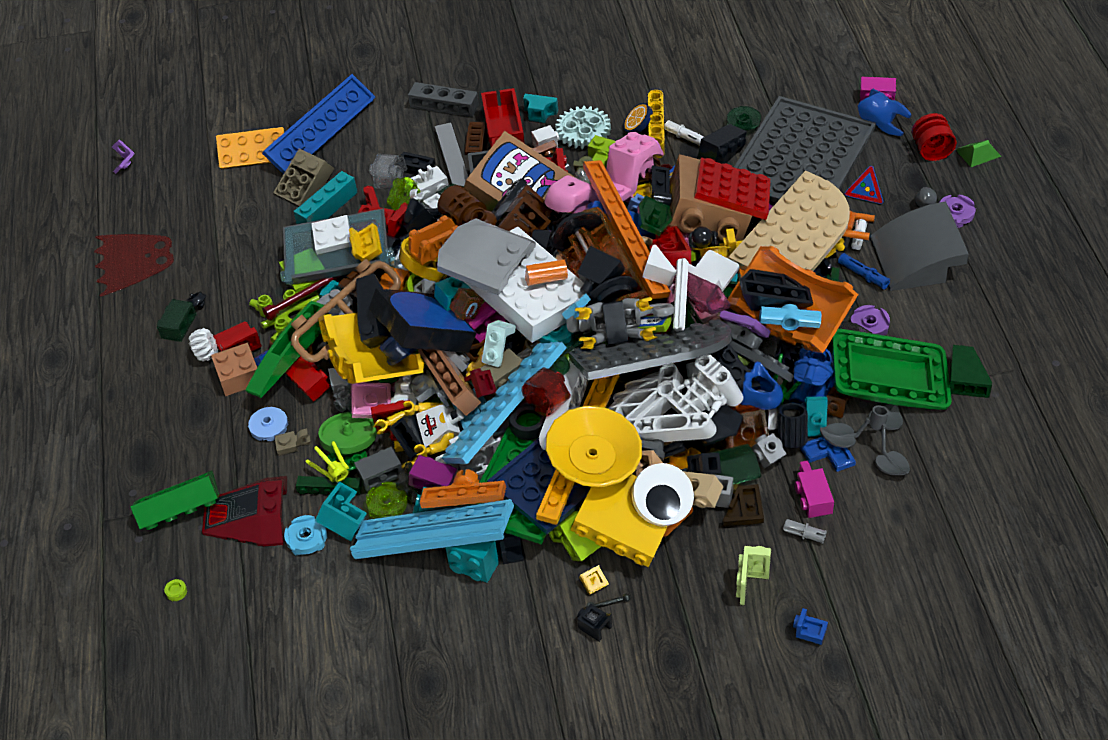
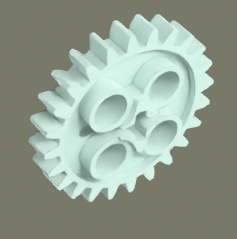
M577 106L576 110L570 108V112L564 111V115H560V119H557V124H555L559 140H562L563 144L568 143V147L574 145L575 149L578 146H581V149L584 146L588 147V144L595 135L607 138L611 130L608 115H604V111L598 112V108L592 110V106L588 109L585 106L582 109H579Z

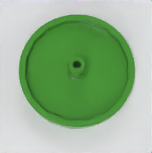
M351 412L334 415L323 422L318 434L320 444L325 450L335 453L331 444L334 441L341 454H352L369 447L376 439L377 430L376 427H373V419L352 418Z

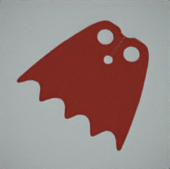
M145 234L95 236V238L104 242L101 247L94 251L104 256V259L95 267L105 270V274L96 282L107 285V289L99 296H104L138 283L166 269L174 261L173 254L169 252L172 242L166 236ZM159 241L165 242V246L161 249L154 247L155 243ZM150 253L151 256L146 258L145 254ZM161 256L167 258L164 264L156 263L157 258Z

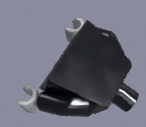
M418 189L410 191L411 199L402 220V225L406 232L399 236L401 241L409 237L410 231L414 229L420 230L439 221V219L436 220L421 201H418V199H422L424 196L422 192L417 194Z

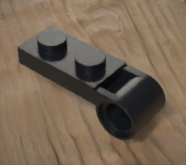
M652 165L650 170V198L668 206H671L672 194H670V168Z

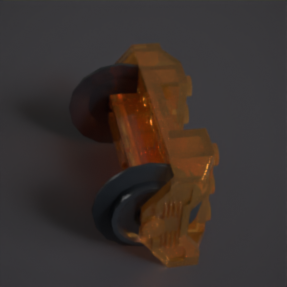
M599 207L572 214L559 223L552 235L551 243L558 250L562 260H565L567 269L579 279L578 271L590 246L621 260L626 269L621 276L609 279L591 291L588 295L591 300L586 304V307L598 302L609 303L626 298L644 299L649 297L640 277L622 248V243L605 212Z

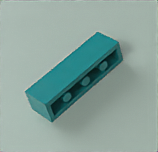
M343 171L338 173L293 211L296 224L328 219L358 193L355 178Z

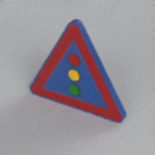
M869 166L847 189L845 196L878 204L884 202L873 166Z

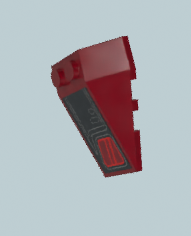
M287 476L264 478L221 493L218 499H216L215 504L204 507L203 535L226 540L228 538L237 539L242 543L246 541L253 542L257 546L262 547L284 545L285 527L282 521L283 495H287Z

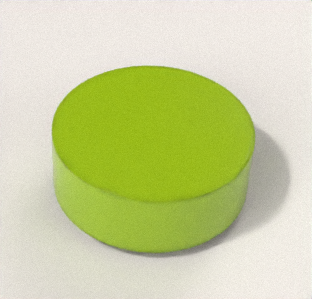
M175 579L166 584L164 591L169 600L179 601L186 596L187 587L182 580Z

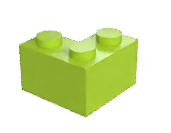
M574 511L548 534L553 542L564 545L572 560L583 561L601 546L571 531L574 520L579 512Z

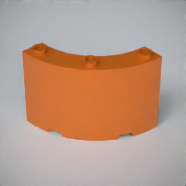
M760 246L742 275L744 276L750 269L785 274L802 286L805 285L810 289L813 305L801 310L821 311L820 328L798 327L795 330L788 331L782 325H762L771 331L770 334L794 346L796 343L804 345V349L818 353H824L859 295L853 290V286L847 282H837L820 277L812 270H805L781 255L774 246ZM738 281L725 304L737 314L747 315L759 321V311L750 310Z

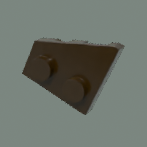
M759 484L738 486L734 493V499L730 502L729 510L723 518V526L764 523Z

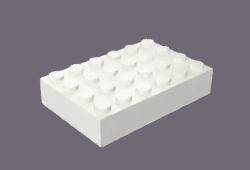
M516 227L510 231L512 233L533 240L519 227ZM537 242L528 258H523L510 274L508 284L499 295L466 283L510 324L516 325V329L531 343L564 325L566 319L562 313L584 295L580 291L584 283L568 269V278L565 280L527 285L525 280L527 265L557 261Z

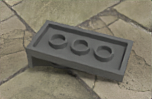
M728 321L724 322L731 328L732 338L735 340H731L729 344L737 354L753 363L756 361L761 362L766 370L789 382L792 381L794 375L788 372L789 367L758 350L763 341L761 337L751 332L747 327Z

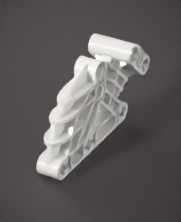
M708 354L696 358L695 366L699 372H694L692 378L684 381V384L683 376L676 365L673 363L666 364L658 372L626 383L625 390L614 394V402L606 408L622 414L635 426L641 440L652 441L659 439L663 442L708 439L716 433V426L711 419L713 414L718 411L720 406L725 404L729 406L739 405L743 400V394L730 372ZM686 387L688 391L683 395L682 389ZM671 407L678 413L672 415H663ZM707 410V411H710V413H709V415H708L706 412H702V411Z

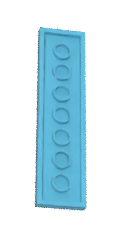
M562 342L539 343L532 349L531 355L520 363L521 366L517 371L510 374L506 384L497 389L493 399L484 404V409L480 414L475 415L471 420V424L459 433V438L446 448V453L441 457L446 464L469 463L567 348Z

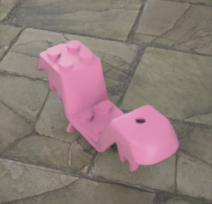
M630 132L610 145L606 170L622 201L629 202L631 198H634L633 194L637 190L639 174L642 178H645L647 168L650 173L651 167L654 165L653 155L664 156L662 148L655 138L645 134L641 135L637 132ZM567 175L550 186L546 194L545 204L558 214L571 211L572 214L581 211L585 212L589 203L595 200L600 202L591 184Z

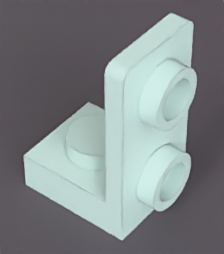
M499 320L488 324L482 363L495 367L501 366L506 337L515 333L516 325Z

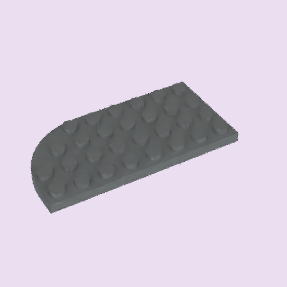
M714 319L710 320L708 324H691L684 331L676 332L672 328L669 332L653 333L657 338L649 341L632 338L626 342L614 344L600 343L594 345L593 349H580V347H577L574 351L568 352L569 360L588 380L690 360L714 353L731 342V328L723 321Z

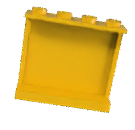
M631 474L622 482L606 487L591 486L574 520L571 531L580 537H586L594 541L599 546L613 550L620 556H626L639 565L649 567L668 526L653 525L645 521L637 513L631 495L632 486L637 476Z

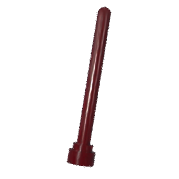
M341 276L321 279L277 305L269 304L262 308L265 317L269 321L277 318L281 310Z

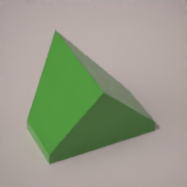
M989 140L957 148L959 155L970 167L1001 157L989 143Z

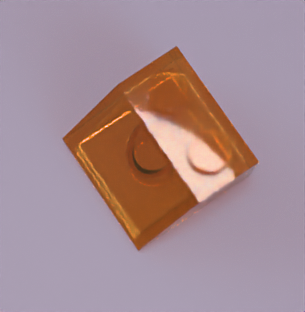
M751 408L736 411L743 415L744 418L738 434L726 438L732 457L752 453L751 448L756 444L755 440L764 434L767 437L769 436L765 410Z

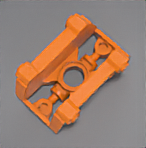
M444 215L440 217L439 221L420 230L414 229L410 231V255L420 265H424V263L430 260L432 262L435 261L438 257L439 249L458 226Z

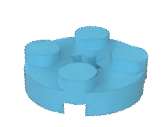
M304 515L297 517L291 521L292 524L289 528L285 529L284 538L286 544L295 555L310 554L322 550L325 546L327 539L326 528L317 523L314 516ZM305 532H308V534H310L308 537H301L304 536Z

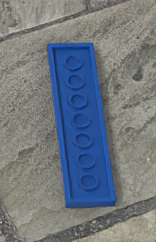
M351 74L268 146L262 154L284 174L298 149L313 155L374 101L376 97Z

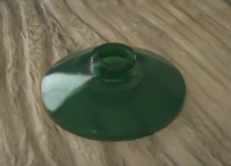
M739 106L729 111L727 122L740 129L751 130L760 124L761 114L753 107Z

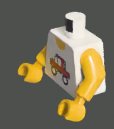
M411 401L403 403L404 407H412L410 410H404L406 415L410 416L415 411L419 412L416 414L424 445L418 444L414 447V451L418 453L417 457L419 455L427 457L429 453L432 455L445 451L450 445L449 440L459 435L458 422L464 418V414L458 408L453 410L450 407L446 408L443 403L435 402L418 403V405H414Z

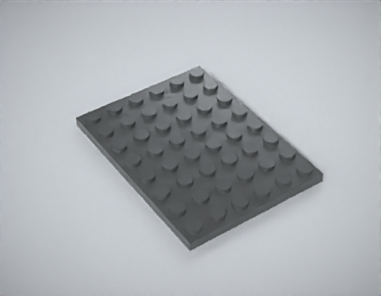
M779 96L734 168L746 169L751 173L763 174L770 178L769 201L775 203L780 200L784 191L792 186L805 170L828 180L840 190L875 130L876 123Z

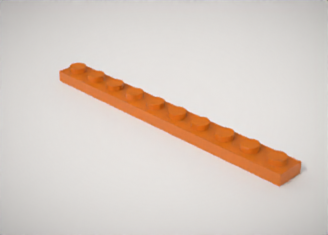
M585 161L583 169L649 297L652 299L669 297L671 291L667 285L642 277L650 252L602 161Z

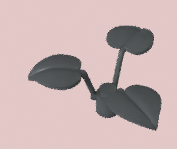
M898 405L874 406L869 413V417L866 418V421L856 433H854L852 427L844 423H833L826 427H820V432L825 440L841 448L854 446L856 443L855 438L862 433L868 424L874 430L882 429L883 455L876 457V466L880 471L890 475H906L909 473V463L902 454L896 451L886 452V429L896 430L903 424Z

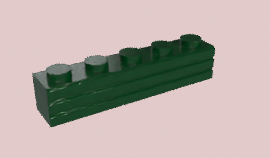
M298 476L296 489L300 494L330 495L339 482H331L328 477ZM345 478L341 481V483L356 490V495H360L362 488L360 478Z

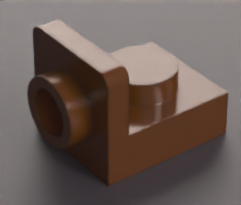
M832 387L826 396L828 400L827 414L842 418L845 406L851 396L842 394L835 387Z

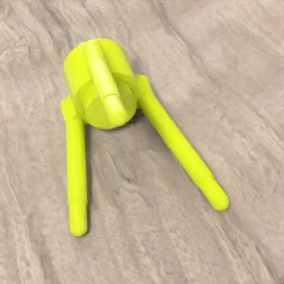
M333 441L331 444L340 462H331L315 446L316 452L328 464V472L310 460L305 462L328 477L331 482H341L348 475L349 466L345 463L336 443Z

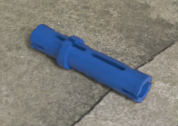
M845 253L840 255L838 259L839 264L864 277L869 283L872 282L882 289L888 287L890 279L878 273L875 268L867 267Z

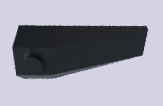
M374 273L356 279L359 333L361 342L370 349L380 346L391 335L389 330L369 310L375 289H383Z

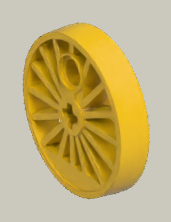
M409 237L402 241L399 252L401 264L419 277L438 282L444 275L437 271L438 257L433 262L430 260L424 263V265H420L410 255Z

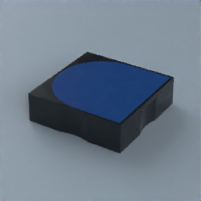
M376 288L369 306V310L389 330L392 337L402 348L436 349L469 353L477 333L455 309L449 311L444 309L434 298V294Z

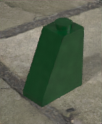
M953 345L949 378L951 394L989 398L992 381L974 347Z

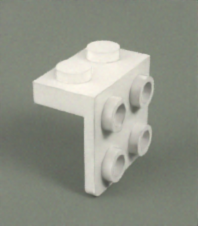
M708 250L696 267L688 263L687 281L703 288L709 293L720 296L740 267L738 263L712 250Z

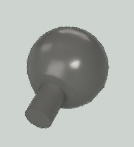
M923 187L915 195V203L918 207L931 205L937 201V194L930 187Z

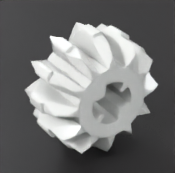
M198 329L189 336L191 350L198 360L208 361L212 359V354L218 353L216 340L208 329Z

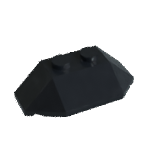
M750 269L739 280L743 297L750 310L760 311L761 306L782 308L787 304L796 305L801 310L813 305L810 289L805 285L802 286L785 274Z
M726 404L720 406L711 418L716 426L714 436L695 441L711 444L730 436H736L743 421V415ZM671 407L663 415H672L678 413ZM707 410L702 411V412H706L708 415H709V413H710V411H707Z

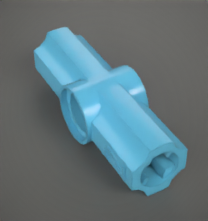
M793 304L784 305L782 308L761 306L759 322L762 324L782 325L788 331L795 330L798 327L820 328L822 315L821 311L799 310Z

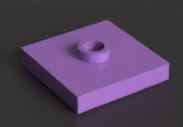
M722 310L720 313V318L724 321L747 327L758 336L767 338L770 335L771 331L752 317Z

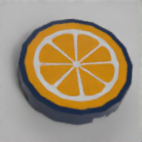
M640 103L635 106L626 116L623 125L624 130L628 133H640L644 130L651 120L652 108L646 103Z

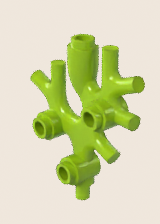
M292 289L287 290L283 295V299L286 300L297 292ZM261 295L258 300L251 299L249 304L255 307L262 317H265L262 308L269 304L273 305V302L268 295ZM316 295L307 300H299L281 310L277 318L261 322L263 329L275 325L276 333L270 338V341L273 343L279 332L292 320L288 317L289 314L300 311L311 300L317 302L320 297Z

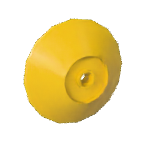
M582 406L568 410L554 420L546 434V452L552 466L566 479L582 486L606 487L622 482L635 472L642 458V440L635 426L622 414L605 407Z

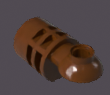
M460 185L448 187L438 200L437 208L439 213L443 216L446 215L457 226L473 219H479L494 226L496 225L497 219L495 214L488 211L481 201Z

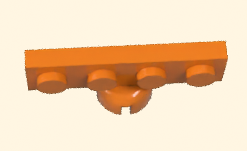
M462 469L456 473L451 485L424 488L420 505L421 508H436L502 501L506 491L505 481L479 483L480 480H478L477 473L466 469L465 475H463L464 471Z

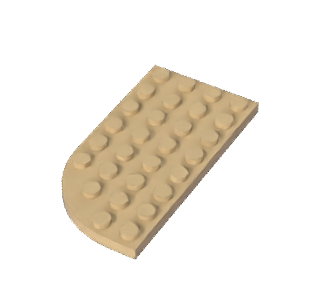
M805 170L772 207L767 219H762L728 259L738 263L740 269L746 270L760 246H774L781 255L805 270L814 271L847 230L850 210L845 196L828 180Z

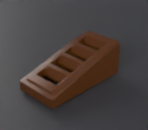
M469 122L465 147L466 155L483 151L487 134L485 122Z

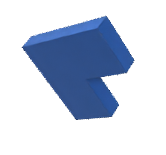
M823 436L807 441L806 445L800 447L809 463L828 457L836 472L855 466L856 463L848 448L834 446L825 440Z

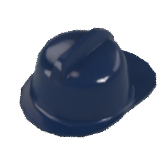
M392 335L380 345V349L387 356V363L390 366L398 364L402 359L417 350L402 348Z

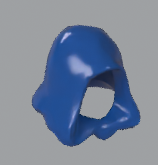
M756 361L752 371L745 373L742 389L743 400L740 404L751 405L761 410L775 409L782 403V388L770 376L762 363ZM754 377H756L755 380L761 385V388L758 390L752 389L751 381Z

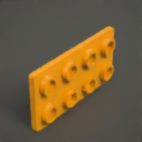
M278 127L217 135L219 167L224 169L271 163L262 153L284 133V128Z

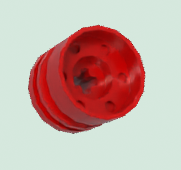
M937 113L928 114L921 117L913 125L911 131L913 139L925 160L937 161L944 159L956 148V138L950 129L947 119L943 115Z

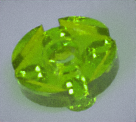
M409 177L396 178L393 181L387 203L394 210H398L404 202L409 204L411 199L410 191L418 189L417 194L420 193V189L417 187L418 183Z
M384 482L381 483L382 486L377 488L374 486L369 490L366 496V504L370 516L377 519L398 516L405 511L408 500L406 493L399 484ZM387 498H390V502H389V503L384 504V503L382 502V501H386Z

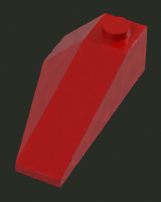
M678 226L667 227L660 236L656 235V238L653 239L652 244L657 245L675 270L678 259L685 258L691 264V250Z

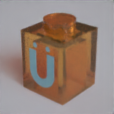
M459 288L449 308L461 320L475 319L484 299L473 289Z

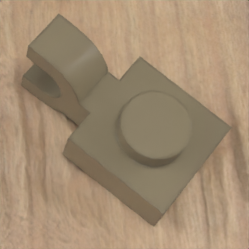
M307 428L300 430L297 435H295L294 431L276 435L277 453L280 456L298 451L297 446L311 444Z

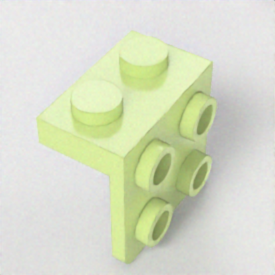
M744 546V554H739L736 597L740 598V605H745L747 577L769 579L771 548Z

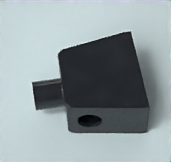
M590 246L578 271V275L584 283L580 291L583 294L589 295L591 291L603 282L621 276L626 270L622 261Z

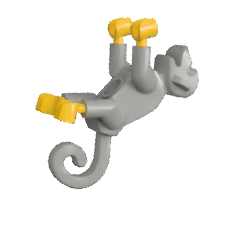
M651 297L644 299L626 298L622 300L628 337L644 339L645 341L656 339L657 336L655 337L652 332L656 330L655 327L647 329L637 328L641 324L640 317L652 313L654 317L670 316L674 313V305L670 303L649 305L648 301L652 300ZM601 302L587 307L585 305L584 307L575 308V311H579V316L576 318L571 316L566 320L567 329L571 333L580 331L589 334L590 329L596 331V335L591 337H580L579 341L584 342L583 347H580V349H593L594 345L607 341L602 308L603 303Z

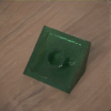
M749 444L712 452L719 453L721 474L717 475L733 477V484L761 478V471L755 452Z

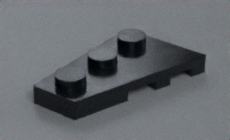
M728 344L726 347L710 355L730 372L742 392L745 373L751 371L742 364L737 353ZM752 378V389H760V383Z

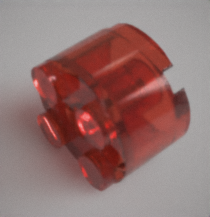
M545 367L531 376L521 388L528 404L533 403L536 407L534 410L543 416L552 414L571 397L564 383V376L558 371L553 372Z

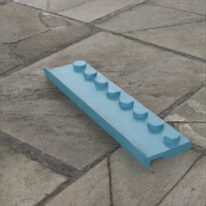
M509 499L364 520L356 535L357 542L350 548L351 554L354 559L503 540V533L514 504Z

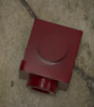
M481 368L469 372L470 375L464 378L465 382L472 381L477 398L493 395L497 391L490 369L482 371Z

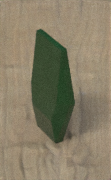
M646 195L637 207L639 227L660 236L673 221L670 206Z

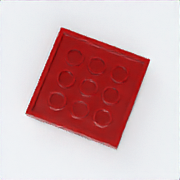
M710 158L700 159L695 199L764 220L767 219L769 214L770 178L763 174L751 173L746 169L734 168L730 164H721Z

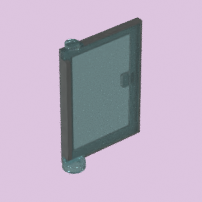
M384 208L347 215L350 228L353 227L357 232L372 223L378 228L382 253L369 262L372 264L376 261H382L389 266H395L396 259L393 247L388 248ZM323 220L283 227L285 271H281L280 276L282 282H285L286 285L347 275L352 271L357 272L355 268L362 261L353 256L352 247L317 255L312 223Z

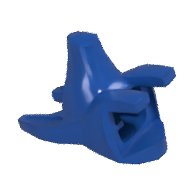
M874 88L871 89L870 97L865 98L858 104L861 118L875 122L876 126L887 134L903 136L904 132L895 127L891 122L896 114L910 118L912 115L910 111L900 102L889 99L883 92Z

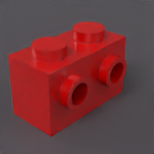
M300 357L285 373L314 402L330 387V384L326 381L328 376L321 369L317 371L318 367L314 363Z

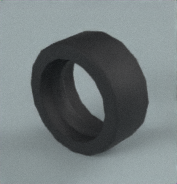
M535 400L521 401L508 416L511 432L522 440L537 439L547 416L546 408ZM526 413H534L540 417L539 423L530 427L517 424L516 420L519 416Z

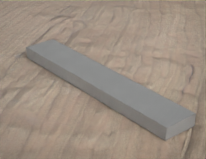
M447 123L435 126L452 186L460 185L464 187L468 174L452 124Z

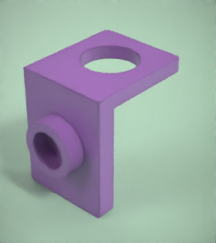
M120 139L112 146L124 158L114 169L113 172L115 174L121 168L126 169L131 163L130 158L135 154ZM118 146L123 147L125 152L121 151Z

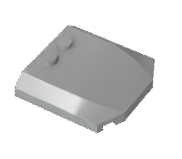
M473 219L458 226L439 249L437 271L499 295L508 284V277L523 258L527 259L534 250L536 241L479 219Z

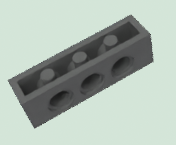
M415 82L408 94L410 108L473 118L479 106L478 93L475 91Z

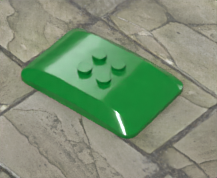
M837 329L831 341L834 385L838 392L852 397L893 405L940 410L949 408L952 400L946 352L943 347L933 343Z

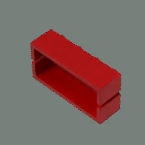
M515 88L499 90L501 106H498L496 91L481 93L490 149L492 147V138L500 137L504 131L524 143V133Z

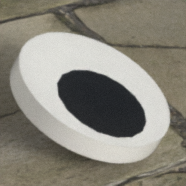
M659 463L647 467L636 477L632 486V502L637 513L645 521L653 525H673L686 517L693 505L694 492L689 478L682 470L670 464Z

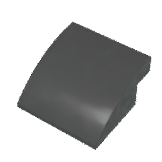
M946 201L907 212L885 224L870 236L884 276L890 279L888 285L890 291L946 283L948 267L967 264L969 253Z

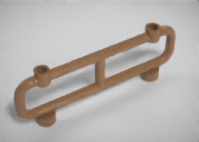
M365 259L355 268L360 275L307 320L303 315H300L291 323V326L295 329L291 337V343L303 359L311 363L318 362L323 358L325 360L329 359L327 351L330 348L328 344L317 354L311 355L299 343V338L318 322V318L326 315L336 305L344 314L354 313L345 304L343 299L356 288V279L372 274L377 269H383L393 280V286L389 289L399 290L401 285L400 277L387 263L376 261L371 264Z

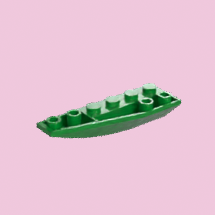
M311 300L279 332L246 387L247 393L262 398L300 357L291 343L292 334L295 332L291 323L300 315H303L308 320L324 306L323 304ZM319 321L299 338V343L305 350L321 334Z

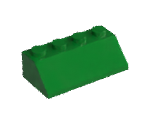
M209 471L138 499L130 507L139 529L146 527V530L158 526L157 522L162 520L170 522L178 518L177 515L184 512L187 515L197 510L196 507L204 504V507L213 505L220 495L213 471Z

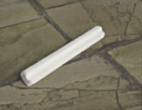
M685 258L678 259L676 265L673 329L676 332L684 331L689 263Z

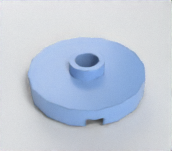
M265 407L256 411L251 416L248 427L252 437L259 441L267 440V442L274 441L276 435L286 432L288 419L285 412L281 409Z

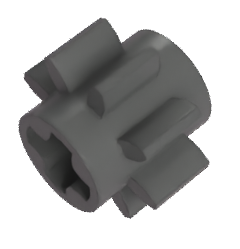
M342 389L337 391L333 395L336 399L333 401L334 407L341 413L344 411L351 412V390L347 389L345 391Z

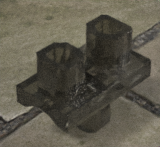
M406 462L405 467L397 474L399 481L396 483V488L399 491L405 490L411 503L415 504L417 494L421 495L422 490L409 485V472L413 464Z

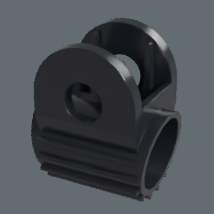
M805 402L801 404H780L777 407V437L785 448L802 447L808 441V413ZM796 409L799 410L800 416L788 417L784 415V411Z

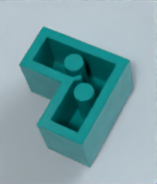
M339 482L323 502L315 521L352 541L367 513L352 505L357 491Z

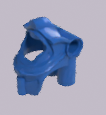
M804 348L800 349L799 360L794 363V384L797 381L802 383L791 394L788 400L789 403L801 404L805 402L806 397H826L830 389L835 386L833 356L828 349H825L824 353L813 352Z

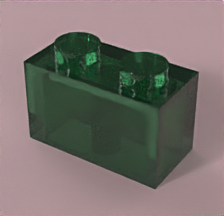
M171 300L169 305L166 306L163 316L157 322V329L161 338L182 342L196 317L192 302Z

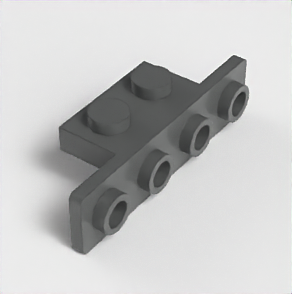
M424 365L426 373L416 376L410 383L416 399L419 403H422L436 393L445 407H449L447 394L428 366Z

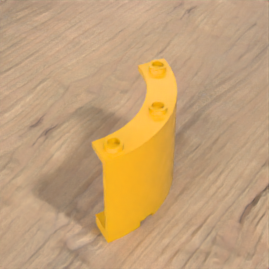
M357 313L336 316L328 314L318 318L323 341L328 342L330 348L327 351L328 356L337 373L342 379H347L348 383L356 384L424 373V361L420 357V353H412L398 364L390 366L387 363V356L381 351L380 346L370 349L361 342Z

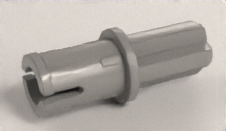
M789 519L785 521L783 527L785 532L801 536L802 539L808 538L821 542L822 544L827 534L826 530L811 527L809 523L805 525Z

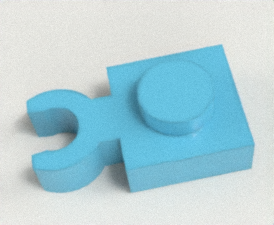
M585 293L581 298L577 299L562 313L563 317L566 320L571 316L574 318L578 317L579 311H575V308L584 307L591 300L589 296Z

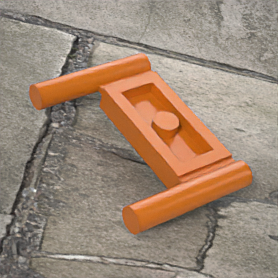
M850 211L848 227L843 237L869 240L870 233L853 231L852 229L855 220L863 219L866 222L874 223L875 215Z

